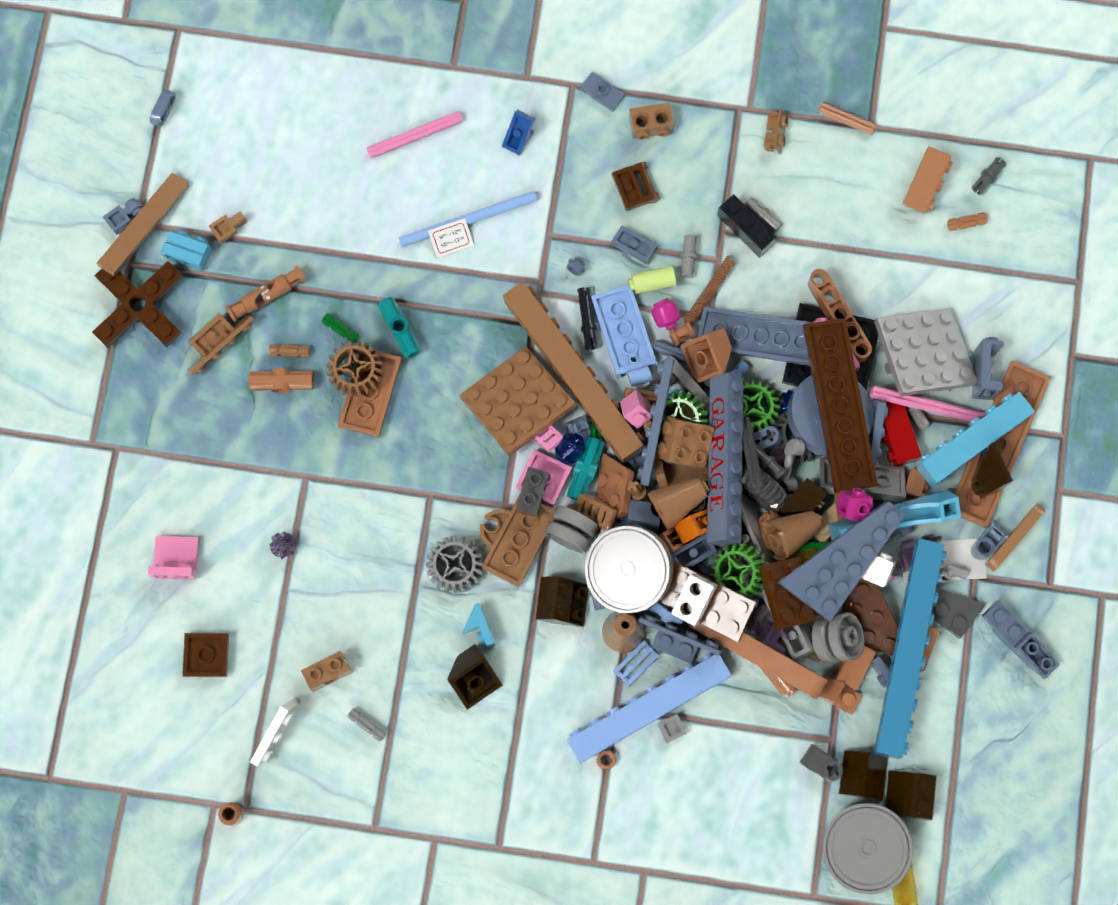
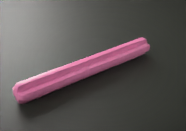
M456 111L367 147L368 155L370 158L377 157L462 123V116L459 111Z

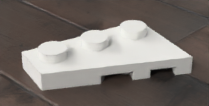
M293 698L279 708L250 761L252 764L259 766L263 762H268L273 754L272 748L282 738V732L292 720L295 711L301 703L300 701Z

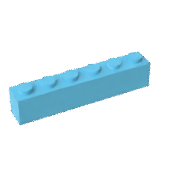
M1020 392L1014 396L1011 393L1001 400L1003 404L999 407L993 405L984 412L986 414L985 417L982 419L977 417L968 424L970 428L965 431L960 429L952 435L954 438L948 443L945 440L936 447L937 452L932 455L928 452L919 459L921 463L916 469L931 488L980 454L989 444L995 443L1035 412Z

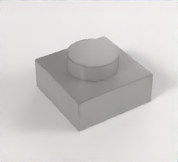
M678 714L657 723L666 743L687 734Z

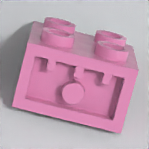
M156 536L153 566H148V575L153 579L196 580L199 539L197 537Z

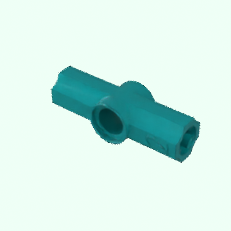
M387 297L381 300L377 306L405 359L417 356L422 350L394 297ZM398 324L405 326L402 331L394 330Z
M588 437L581 457L576 462L573 471L574 476L567 492V497L577 501L581 493L587 494L591 481L593 482L599 466L598 461L605 444L600 439Z

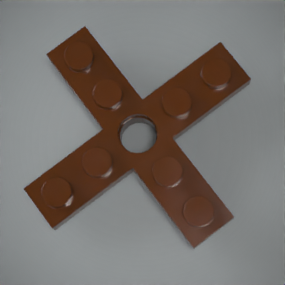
M169 261L138 289L120 271L115 277L103 269L94 275L122 303L92 331L107 348L138 320L166 348L182 334L154 306L184 278ZM136 301H145V307L142 310H132L133 304Z

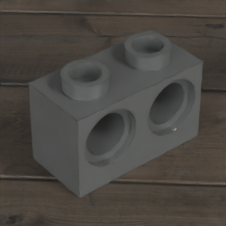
M528 467L516 507L518 513L538 517L549 479V472Z

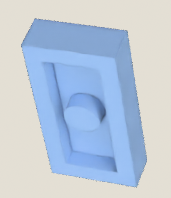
M659 602L649 608V611L660 615V620L665 623L672 624L676 622L682 624L683 622L682 619L671 614L673 609Z

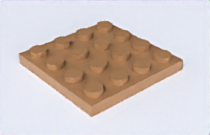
M526 346L459 395L465 405L508 456H511L576 407L575 402Z

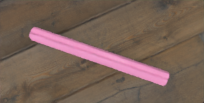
M873 386L870 389L871 398L969 422L977 417L982 419L986 416L981 411L915 395L900 397L898 391Z

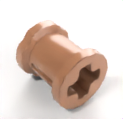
M688 321L684 322V325L679 328L668 330L670 339L676 347L679 346V343L689 338H695L694 331Z

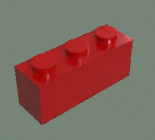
M885 402L888 413L883 421L885 433L881 440L887 445L888 451L886 454L888 461L896 467L919 461L922 455L905 406Z

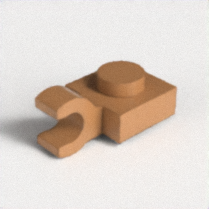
M240 211L230 219L225 214L210 224L209 228L220 244L238 234L235 229L236 227L243 226L248 221Z

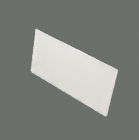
M977 539L933 541L944 544L943 550L946 551V558L944 563H941L940 569L948 564H953L969 570L966 579L987 578L985 559L977 560L971 555V547ZM915 542L900 543L904 583H907ZM979 544V550L984 553V545ZM954 576V577L951 578L950 580H966V579H962V578H958V577H955V576Z

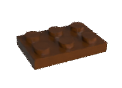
M800 557L759 566L775 630L817 621L813 609L777 583L781 578H785L793 572L792 570L802 565Z

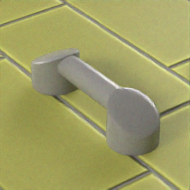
M801 438L789 440L784 449L785 460L783 468H787L789 473L779 484L786 494H794L798 488L796 479L790 477L794 456L802 455L805 451V444Z

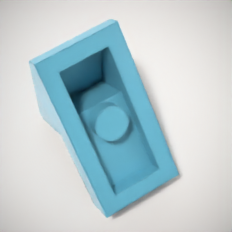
M477 603L474 605L463 629V635L480 629L477 635L481 645L486 644L487 648L495 646V642L481 607Z

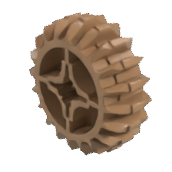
M359 340L356 342V346H353L352 341L348 342V347L341 343L342 350L339 351L337 348H334L336 356L329 355V359L332 362L326 364L327 368L330 369L326 371L327 376L331 377L329 379L330 384L335 383V390L341 388V394L343 395L348 391L350 397H353L354 392H357L358 397H361L362 390L369 394L368 387L375 389L374 381L381 382V378L377 375H383V370L380 369L383 366V362L378 361L381 358L380 354H375L376 349L374 347L369 349L368 343L361 347V341ZM356 354L367 357L371 362L359 361L356 358ZM349 356L348 362L339 367L340 363ZM353 361H355V364L358 367L356 371L357 376H355L354 372L352 371L354 366ZM371 370L369 376L361 381V376ZM339 375L352 377L354 383L345 382Z

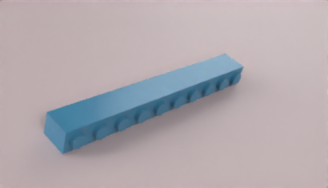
M919 538L914 544L873 751L874 754L902 759L903 755L908 753L909 742H906L908 733L911 734L913 728V721L910 719L912 712L916 711L918 702L915 699V693L921 687L922 678L919 677L920 669L924 668L926 656H923L924 647L927 648L930 641V635H927L928 626L931 627L933 624L934 614L931 611L932 606L936 605L938 593L935 590L936 585L940 584L942 579V572L939 571L940 565L944 563L946 558V551L943 550L944 544Z

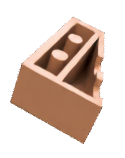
M928 146L902 205L922 214H925L927 210L931 212L936 201L932 198L935 192H940L944 184L941 178L944 172L948 174L953 164L950 161L951 155Z

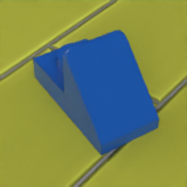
M517 109L512 117L502 147L520 155L534 132L532 126L535 118Z

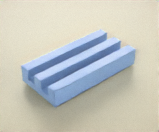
M643 641L614 669V672L629 687L659 655ZM645 648L646 651L622 674L620 670L638 652ZM650 653L652 657L628 680L626 676Z

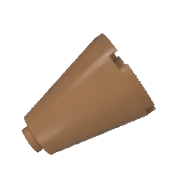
M698 478L653 490L647 493L665 528L669 530L708 497L706 492L709 491V488L704 480L699 481Z
M814 511L767 520L762 523L764 525L761 528L762 540L768 551L773 550L775 553L773 557L776 560H787L822 529L823 520Z
M616 611L610 614L602 627L603 640L607 646L619 653H628L635 650L642 643L645 636L644 624L638 622L640 617L635 613H620ZM621 626H627L628 629H623Z

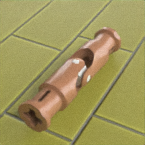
M296 265L294 270L285 275L281 274L267 284L244 295L235 304L225 306L234 323L246 313L251 314L273 299L289 292L291 287L298 283L306 282L299 267ZM259 294L262 295V300H255Z

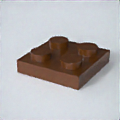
M184 633L182 676L227 678L229 634Z

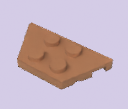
M602 453L596 498L617 510L613 521L614 524L619 518H623L628 514L631 493L627 487H629V481L633 482L634 471L624 467L621 462L614 460L612 456ZM599 526L596 534H600L602 527Z

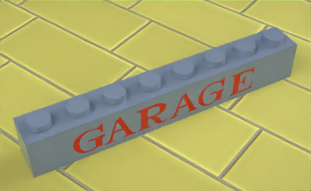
M725 373L710 377L709 426L714 428L708 462L707 543L721 547L733 545V543H741L743 377L732 373Z

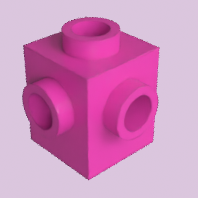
M853 488L852 491H839L836 511L846 519L861 521L872 511L873 498L860 488Z

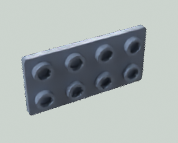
M646 613L645 616L641 614L638 622L658 630L652 644L654 649L690 664L698 647L720 656L721 647H719L717 642L709 638L704 641L699 639V634L693 631L686 630V632L678 630L679 626L674 623H661L658 621L657 616Z

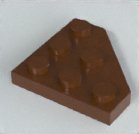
M860 578L847 597L841 613H852L857 617L864 632V646L892 656L898 625L879 585Z

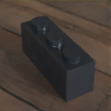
M734 194L719 206L717 216L759 258L774 246L777 237Z

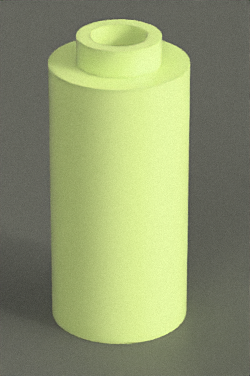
M667 266L631 274V278L628 279L630 290H633L635 294L676 286L673 267Z

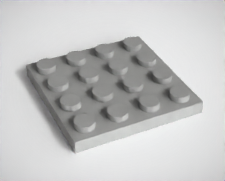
M951 308L880 317L874 321L900 397L975 386L977 383L975 372Z

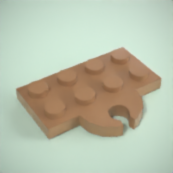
M518 496L511 511L497 509L484 516L487 521L493 520L498 524L494 531H488L482 524H480L479 529L484 545L490 549L481 569L519 588L546 537L543 532L547 524L554 522L552 515L555 510L541 503L538 517L518 513L516 509L519 500Z

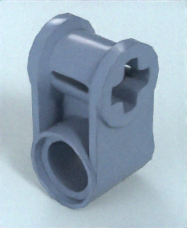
M994 520L972 545L971 555L977 560L986 559L1011 534L1009 532L1006 533L997 525V521ZM979 544L986 547L987 553H982L979 550Z

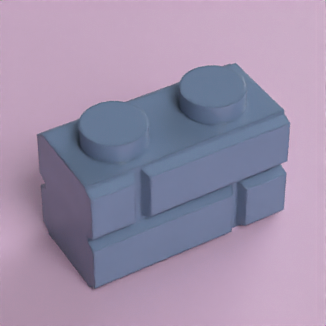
M706 533L671 553L672 560L692 569L706 559L715 556L717 550L713 544L707 543Z

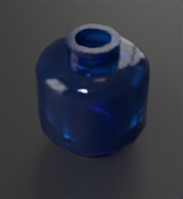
M578 433L564 434L560 443L555 447L556 458L564 464H575L586 451L584 439Z

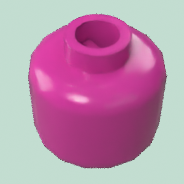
M666 298L653 304L654 308H652L651 314L657 327H665L666 330H669L678 325L676 321L680 320L681 313L674 300Z

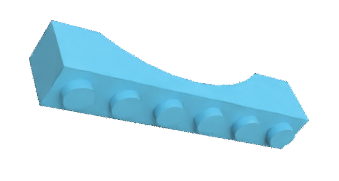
M948 490L894 505L905 514L896 529L916 524L940 523L961 517L959 498ZM844 519L830 523L831 540L833 541L835 538L840 537L847 532V529L860 521Z

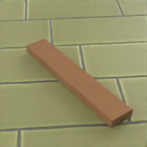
M171 173L98 260L97 266L115 277L188 189L189 183L176 174Z

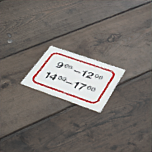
M465 218L428 231L437 258L474 246Z

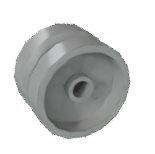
M558 505L552 515L556 522H549L543 533L556 543L577 553L585 554L590 545L586 537H594L599 526L583 514L568 507Z
M852 613L836 614L831 621H827L821 616L813 625L812 644L818 658L826 664L854 661L862 655L864 632L859 620Z

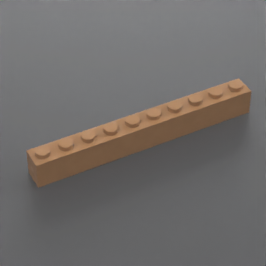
M521 282L503 294L504 303L621 463L625 464L643 451V443L645 442L639 432L635 433L632 430V424L618 411L620 407L614 399H609L606 387L602 382L598 384L594 377L596 375L590 366L586 367L582 362L584 358L578 350L574 351L570 346L572 344L570 338L566 334L562 335L559 331L560 326L554 317L550 319L547 314V307L542 301L539 303L536 300L535 296L537 295L530 285L527 287L524 282Z

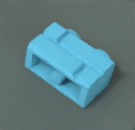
M170 230L166 242H164L161 249V254L166 259L203 271L212 249L207 244L208 241L201 237L193 239L184 231L177 230V232Z

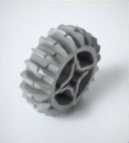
M453 536V542H449L448 537H445L444 541L446 544L444 545L437 541L438 550L435 547H431V551L435 555H427V559L432 562H427L426 567L432 568L427 571V575H435L430 581L432 583L439 581L436 586L438 589L445 585L444 592L448 593L450 587H453V594H456L457 587H460L463 593L465 592L464 585L467 584L470 589L473 588L471 580L478 583L479 579L475 574L482 575L483 572L477 569V567L483 566L484 563L477 561L482 558V554H475L479 548L475 546L470 549L473 544L471 540L465 545V537H461L460 542H457V537ZM450 549H461L454 556L444 554V552ZM467 553L472 558L471 571L467 570L463 565ZM439 558L447 565L443 576L437 570ZM459 560L460 562H458L460 568L454 567L450 570L451 564L449 563V561L455 563ZM454 574L466 576L459 581L448 580Z

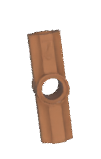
M277 368L272 371L249 372L248 383L250 391L272 390L275 393H289L291 390H313L314 376L313 371H291L289 369Z

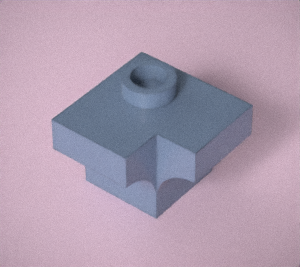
M630 499L626 526H640L658 534L660 517L655 516L651 512V502Z

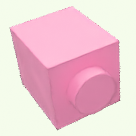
M637 390L620 402L623 417L637 429L652 418L650 416V401Z

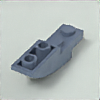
M995 601L981 615L994 629L993 632L1043 679H1046L1060 665L1032 633L1027 632L1000 601Z

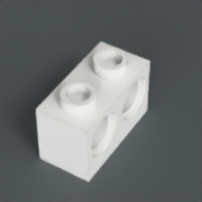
M696 573L690 574L689 577L686 576L681 584V588H683L681 595H677L671 605L674 608L671 614L694 626L698 625L718 585ZM694 583L701 585V594H696L693 591ZM685 602L692 605L693 610L691 614L684 611L683 606Z

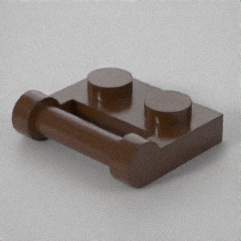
M640 162L612 172V178L626 211L660 200V196L655 192L647 172L648 166L646 162ZM634 173L640 174L648 195H642Z

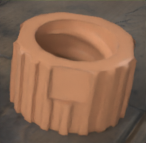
M608 750L599 753L597 756L598 766L604 770L612 769L616 762L615 754ZM604 755L611 757L609 765H604L601 762V758Z

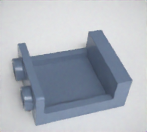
M996 337L983 339L974 350L973 370L977 383L975 386H972V399L993 400L1002 391L1003 382L990 381L991 356H995L1004 346V341H1000Z

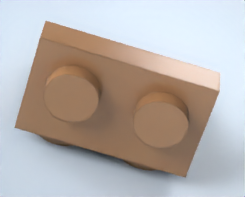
M666 416L662 424L661 440L657 445V458L670 463L704 468L714 428Z

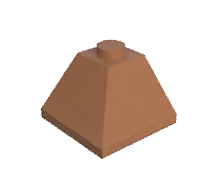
M725 328L707 333L680 345L691 376L696 383L725 373L732 349Z

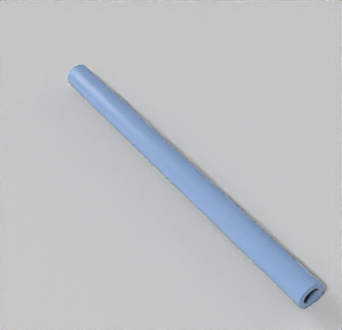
M532 191L398 237L401 247L430 238L428 231L464 218L468 225L537 201L536 194Z

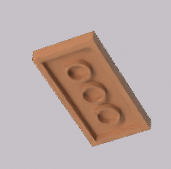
M376 351L375 354H380L381 356L378 361L383 362V366L380 368L383 370V375H377L381 378V382L374 381L376 388L368 387L369 394L362 390L361 397H358L357 392H354L353 397H350L349 393H347L338 427L379 438L402 357ZM359 354V361L371 362L367 357ZM357 365L355 366V370H354L355 376H357V375H356V371H357V368H358ZM371 370L361 376V381L369 376Z

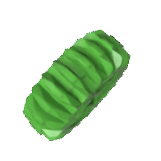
M744 379L743 394L747 392L757 394L754 397L743 396V418L756 417L762 419L757 422H751L754 433V429L757 432L762 430V428L764 429L769 427V425L775 424L773 418L779 417L776 411L780 410V405L775 403L779 402V397H772L776 391L771 390L769 392V384L762 387V380H759L758 384H754V379H751L750 383L747 384V381ZM762 398L768 404V414L764 412L760 405ZM756 402L755 408L749 410V412L747 413L748 406H751Z
M674 391L670 393L671 399L667 397L665 411L671 404L677 402L675 413L668 416L678 417L681 414V417L688 419L687 422L698 424L709 422L708 419H702V415L708 414V411H700V408L705 406L704 403L696 405L699 397L690 400L692 393L688 392L684 398L683 391H679L678 397ZM684 403L693 409L696 417L686 414Z
M733 543L732 546L726 545L725 550L718 551L720 557L715 556L713 558L717 564L710 566L712 569H715V573H711L710 576L716 577L717 582L753 599L754 594L758 595L761 593L759 588H764L759 566L765 563L766 560L759 559L761 552L757 551L754 553V546L748 547L747 543H742L741 545ZM737 554L744 556L750 563L744 564ZM727 564H728V565H729V570H728V572L726 573V567H727ZM744 569L741 571V574L735 575L737 574V570ZM753 571L752 580H750V573ZM734 580L737 585H740L742 590L735 588L729 581Z

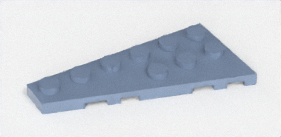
M885 501L866 515L863 520L847 529V532L835 538L801 566L792 570L793 572L785 578L777 581V583L827 621H831L905 514L889 501Z

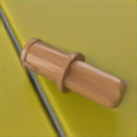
M637 481L628 482L629 487L627 489L631 493L632 499L644 502L649 501L646 488L643 485H640Z

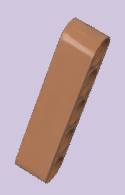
M823 269L814 270L808 280L809 290L828 320H836L837 318L834 314L837 312L844 315L848 330L853 331L855 337H849L852 352L859 363L865 362L872 352L870 342L828 273ZM813 278L822 279L823 284L815 283ZM830 295L834 301L828 302L824 299V296ZM856 348L864 349L866 354L859 355L856 352Z

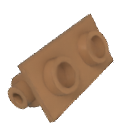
M779 108V113L771 111L768 115L766 129L773 130V132L765 133L763 145L765 151L772 152L773 149H776L779 154H782V148L786 144L784 134L785 128L788 127L789 119L782 108Z

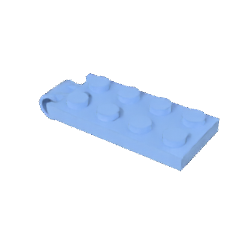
M630 285L591 296L616 377L620 378L621 374L627 373L631 387L652 381L648 366L657 367V362L633 290H630Z

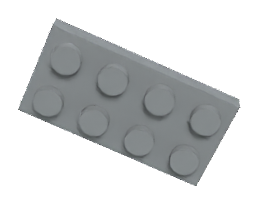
M820 458L819 488L827 494H834L828 458ZM874 465L878 486L863 489L865 493L873 499L905 502L904 467Z

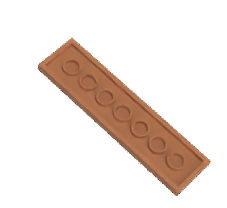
M1015 361L1009 363L1002 380V391L995 397L992 406L999 407L1003 404L1001 400L1011 393L1014 396L1020 392L1035 412L995 442L1009 473L1012 471L1051 378ZM980 454L967 462L954 494L959 498L961 518L986 529L1003 490L983 499H980L979 495L973 492L971 479Z

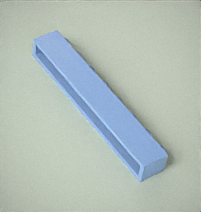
M711 652L700 658L702 662L698 665L689 664L682 669L683 673L677 677L675 674H672L663 680L665 684L658 688L656 685L649 687L644 691L646 693L644 696L638 698L636 695L626 701L627 705L619 709L617 706L608 711L606 718L601 720L598 717L588 723L589 727L582 731L581 728H578L569 734L571 738L567 739V742L579 763H583L730 678L731 673L721 656L713 655Z

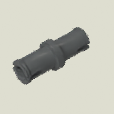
M996 157L991 165L981 172L980 178L971 187L975 193L979 189L977 194L982 195L985 189L996 181V176L1006 166V162L1003 159L999 163L998 161L1001 158Z

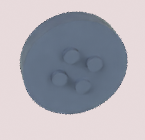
M810 375L793 391L787 406L788 424L794 437L801 438L804 441L807 450L827 457L813 378ZM858 382L869 435L873 426V404L865 388Z

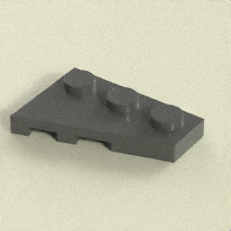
M936 587L935 592L938 593L936 605L932 606L931 611L934 614V621L960 639L986 604Z

